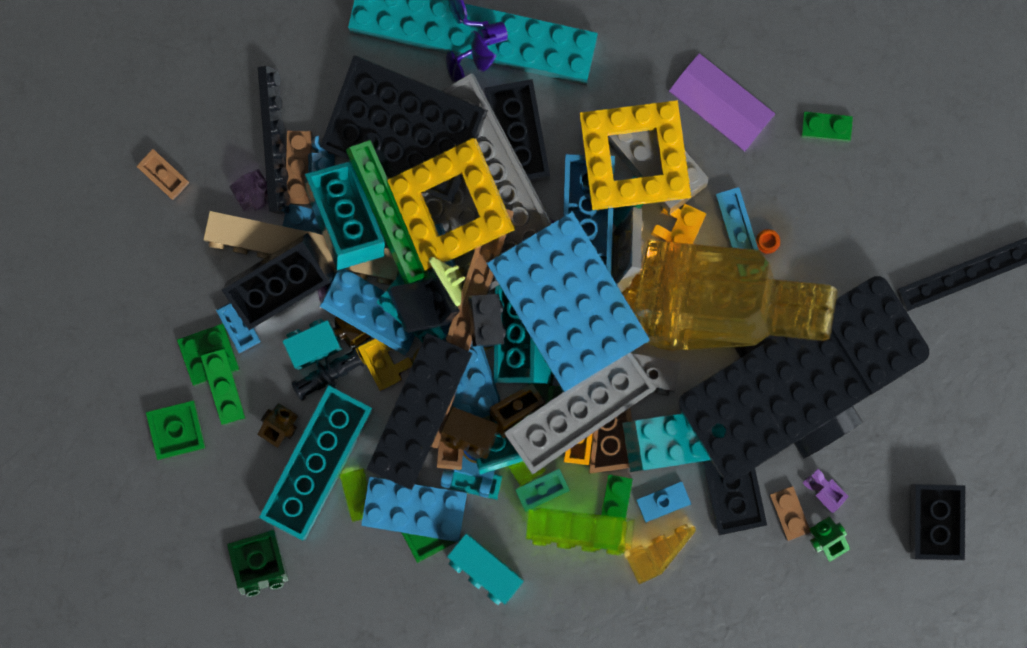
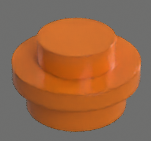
M771 229L762 230L756 237L758 250L765 254L775 252L780 246L779 235Z

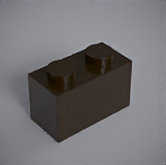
M531 383L491 406L489 420L499 425L498 432L502 438H505L506 431L543 407L545 401Z
M452 407L441 432V442H444L451 449L459 448L464 450L471 457L487 459L498 435L499 425Z

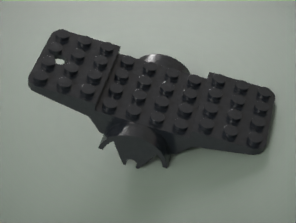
M874 276L802 321L799 320L792 307L788 305L739 335L730 342L740 359L683 393L679 398L678 406L719 474L724 479L733 481L788 448L793 443L802 458L805 459L859 426L863 421L855 410L854 405L925 362L929 357V347L888 281L881 276ZM715 424L724 426L725 435L722 438H716L712 434V428Z

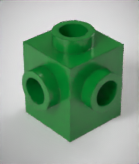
M830 516L809 528L813 537L810 540L812 546L817 553L822 551L829 562L850 550L845 539L847 535L845 529L840 522L835 524Z

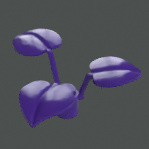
M448 0L451 13L458 24L463 22L464 25L482 27L478 32L474 30L470 33L472 49L457 57L453 51L448 52L446 55L447 72L452 82L456 83L465 77L463 68L460 65L463 58L472 54L478 71H486L497 56L487 46L506 41L508 34L506 26L502 21L490 25L488 21H470L467 19V10L463 0Z

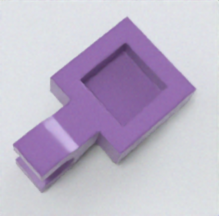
M817 469L811 475L812 478L808 476L803 481V484L808 489L817 490L818 493L815 496L833 514L849 496L833 479L827 481L823 473Z

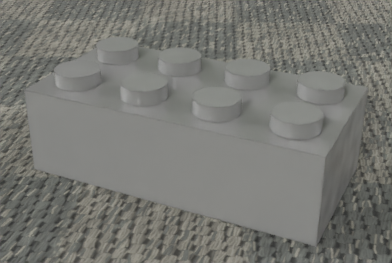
M656 130L608 136L609 145L636 176L641 178L662 175ZM685 151L692 198L707 186L709 178ZM691 198L658 203L670 215Z

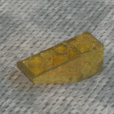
M686 523L673 529L675 534L667 538L665 534H662L652 539L653 544L644 548L641 544L629 550L630 555L626 556L638 584L657 577L665 571L695 533L696 529L694 526L688 527Z

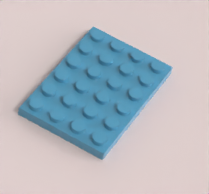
M573 212L487 263L564 392L650 341Z

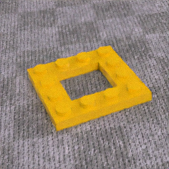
M678 100L580 112L592 210L691 198ZM656 130L662 175L614 181L608 136Z
M477 139L468 140L387 180L425 271L433 269L429 262L431 257L446 263L514 230ZM462 173L480 217L439 236L422 192Z

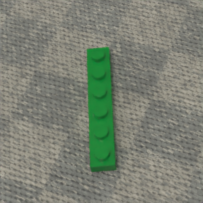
M371 140L349 147L346 152L404 283L409 284L425 279L429 272L423 268Z

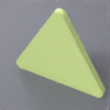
M431 257L429 262L455 305L459 306L461 304L462 281L465 280V277L457 270L459 266L451 267Z

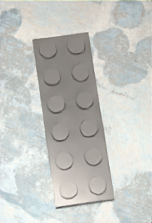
M630 352L566 392H563L506 431L505 435L531 473L534 474L655 391L656 388Z

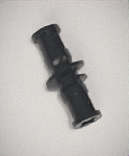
M354 346L352 351L342 357H337L332 362L326 357V366L316 362L319 370L309 373L308 376L299 381L294 380L291 382L301 401L305 400L307 395L324 388L328 383L336 388L339 386V377L349 374L351 370L360 365L362 367L365 366L366 363L359 349Z

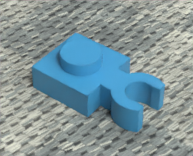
M319 136L312 137L311 145L315 153L308 154V173L335 166V154H328V150L320 147Z

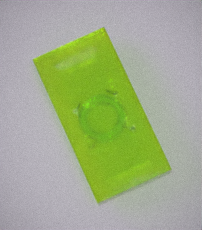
M364 468L340 474L352 522L362 520L368 489Z

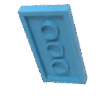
M346 268L336 270L319 307L404 356L408 353L415 338L412 332H406L402 324L377 303L385 291Z
M369 477L361 526L459 542L467 493L416 484L410 490L390 480Z

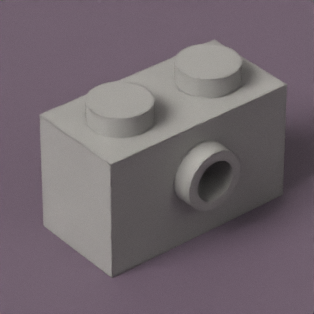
M632 353L656 388L655 394L669 396V392H675L681 362Z

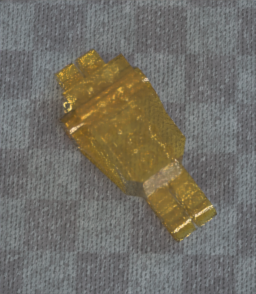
M648 240L642 271L633 278L631 285L626 287L622 294L638 321L641 322L644 331L648 334L649 344L664 350H693L753 346L769 335L827 340L830 338L838 290L833 286L825 284L774 280L770 264L759 250Z

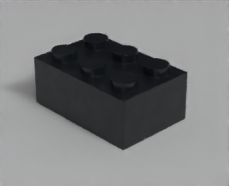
M911 484L910 559L965 560L966 485Z

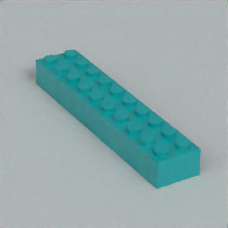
M354 0L348 25L350 33L443 54L453 51L455 56H459L472 49L470 33L474 30L478 32L482 29L481 26L464 25L463 22L458 24L451 13L448 0ZM465 4L468 20L488 21L489 25L502 21L506 26L508 39L487 46L497 55L492 63L493 65L587 85L598 33ZM472 54L465 57L466 59L473 60Z

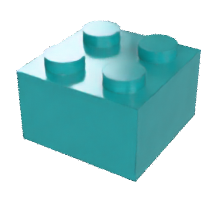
M318 319L310 323V328L303 332L297 329L286 334L287 339L282 342L295 369L302 370L344 350L333 330L332 323L328 320Z

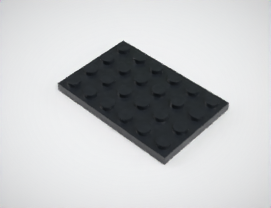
M354 55L320 147L350 160L346 152L349 147L371 140L386 176L392 178L468 140L477 139L488 110ZM461 173L424 192L452 203L463 175Z

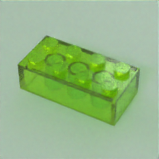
M537 507L529 509L526 539L533 540L532 544L538 546L557 543V548L572 549L576 548V546H582L581 551L596 552L600 551V549H606V554L621 555L625 554V551L632 549L635 519Z

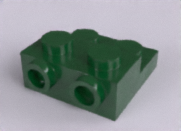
M275 530L227 544L237 589L241 595L246 594L247 597H253L260 594V589L267 587L271 590L279 589L284 586V582L289 581Z

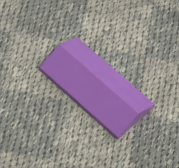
M700 53L669 90L672 95L744 152L775 115L772 110Z

